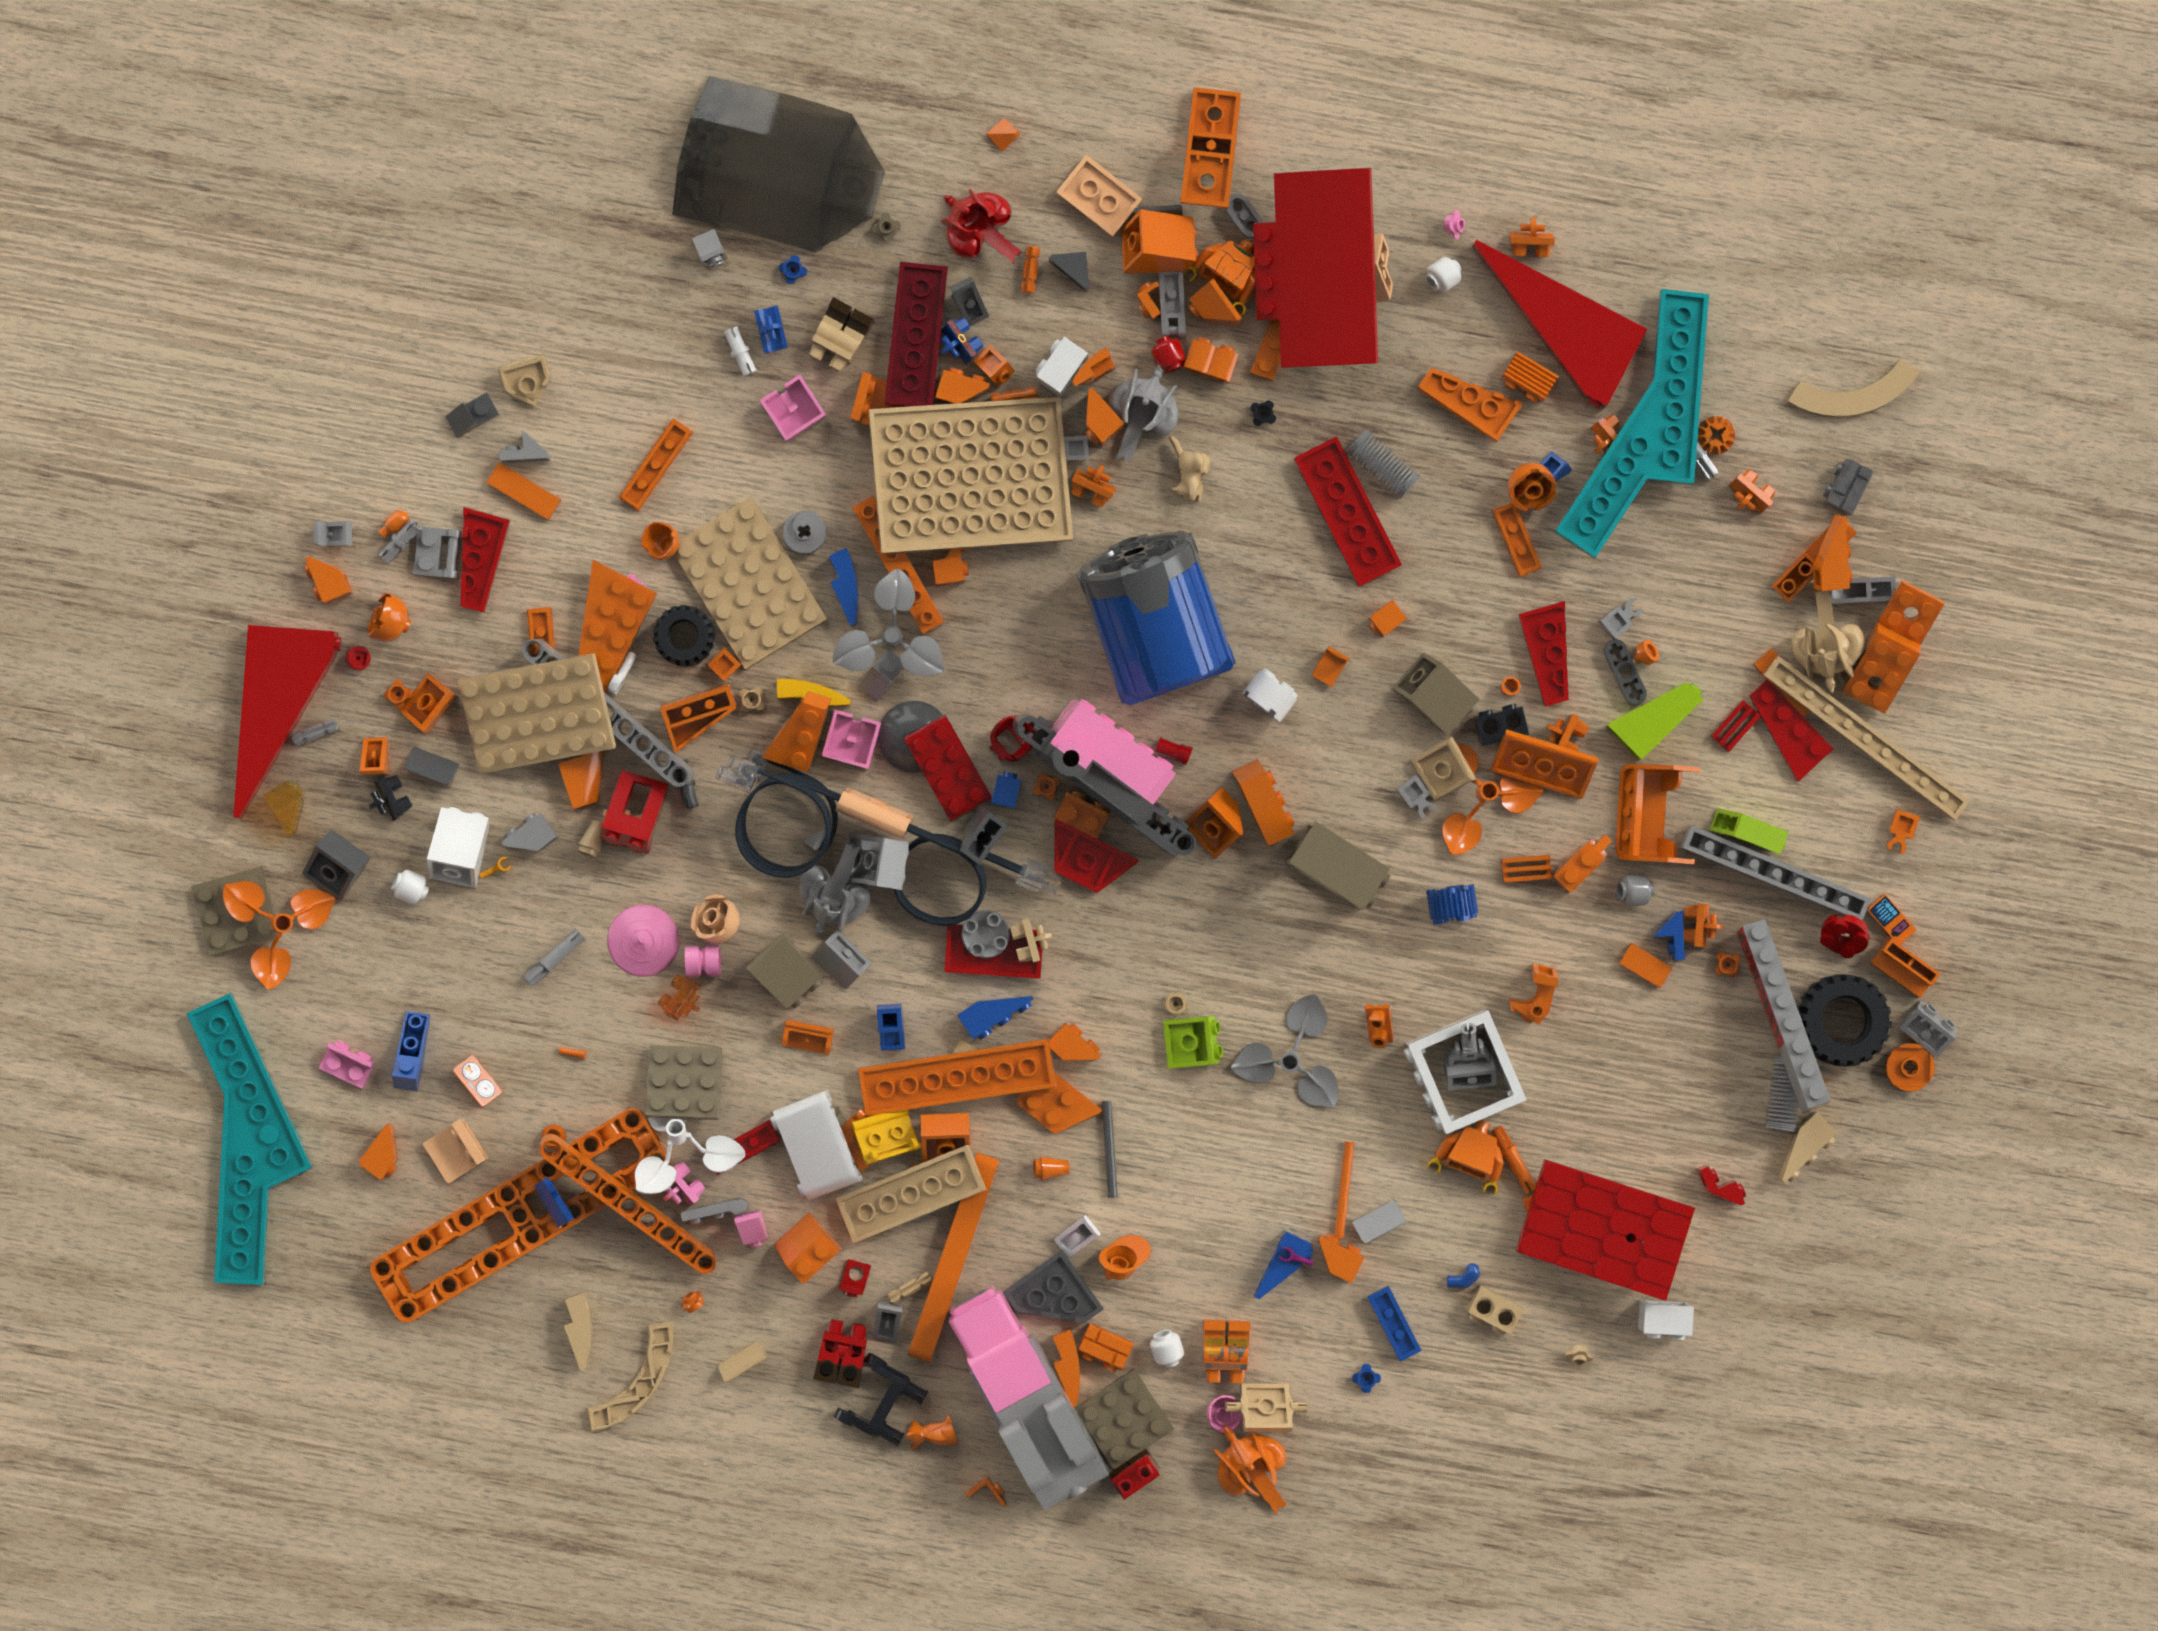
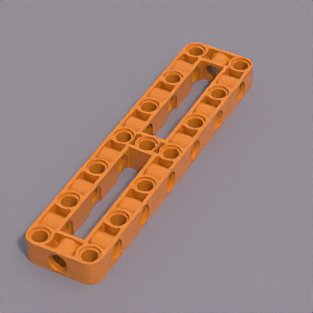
M634 1107L623 1111L569 1144L588 1159H592L627 1137L631 1139L639 1151L640 1158L611 1176L632 1191L636 1189L635 1171L638 1164L643 1159L654 1155H660L665 1161L667 1152L657 1133L650 1126L645 1113L641 1109ZM630 1113H634L639 1117V1124L635 1127L627 1123V1117ZM588 1138H593L597 1141L598 1147L595 1151H589L586 1148L585 1142ZM568 1157L564 1160V1164L567 1166H573L577 1162L573 1157ZM543 1159L379 1256L371 1263L370 1272L398 1320L409 1323L607 1205L585 1190L565 1202L568 1208L572 1204L579 1206L581 1210L579 1217H574V1219L560 1227L556 1226L549 1212L538 1218L526 1197L535 1193L536 1190L533 1186L547 1177L553 1182L565 1175L557 1168L553 1176L547 1175L544 1171V1166L549 1162ZM605 1186L602 1190L605 1194L610 1195L614 1193L610 1186ZM508 1187L514 1191V1198L512 1200H506L503 1197L504 1188ZM522 1208L526 1211L527 1217L525 1221L516 1219V1209ZM464 1212L472 1215L473 1221L470 1225H465L461 1221V1215ZM503 1212L515 1231L513 1234L417 1291H413L402 1272L403 1270L499 1213ZM534 1229L538 1232V1241L532 1242L528 1239V1230ZM422 1237H427L431 1241L430 1249L425 1250L420 1246V1239ZM488 1254H493L497 1257L496 1266L491 1267L486 1263L485 1260ZM380 1262H386L389 1265L388 1274L379 1272L378 1265ZM446 1279H452L455 1282L456 1288L454 1291L446 1290L444 1287ZM405 1303L413 1306L414 1313L412 1316L404 1314L403 1305Z

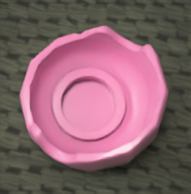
M1222 1395L1213 1399L1208 1405L1206 1412L1207 1420L1217 1432L1225 1433L1224 1427L1226 1426L1233 1431L1242 1422L1240 1412L1225 1411V1402H1238L1233 1396Z

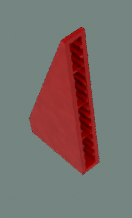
M1476 239L1472 246L1581 395L1588 399L1587 403L1597 409H1600V407L1605 408L1610 402L1647 328Z
M248 625L233 818H243L336 659L337 651H341L342 638L338 637V632Z

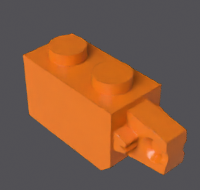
M1604 834L1597 842L1593 839L1585 842L1552 875V878L1567 893H1572L1605 860L1604 857L1607 853L1604 849L1612 840Z

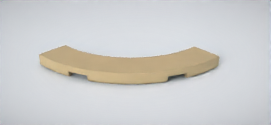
M1899 359L1895 366L1879 381L1865 388L1848 392L1825 391L1800 381L1787 402L1799 409L1814 414L1831 417L1860 415L1880 408L1894 400L1914 382L1920 371Z
M673 1321L648 1325V1349L640 1372L630 1386L621 1394L605 1403L587 1408L591 1432L606 1429L629 1418L642 1408L656 1392L671 1360L674 1336Z

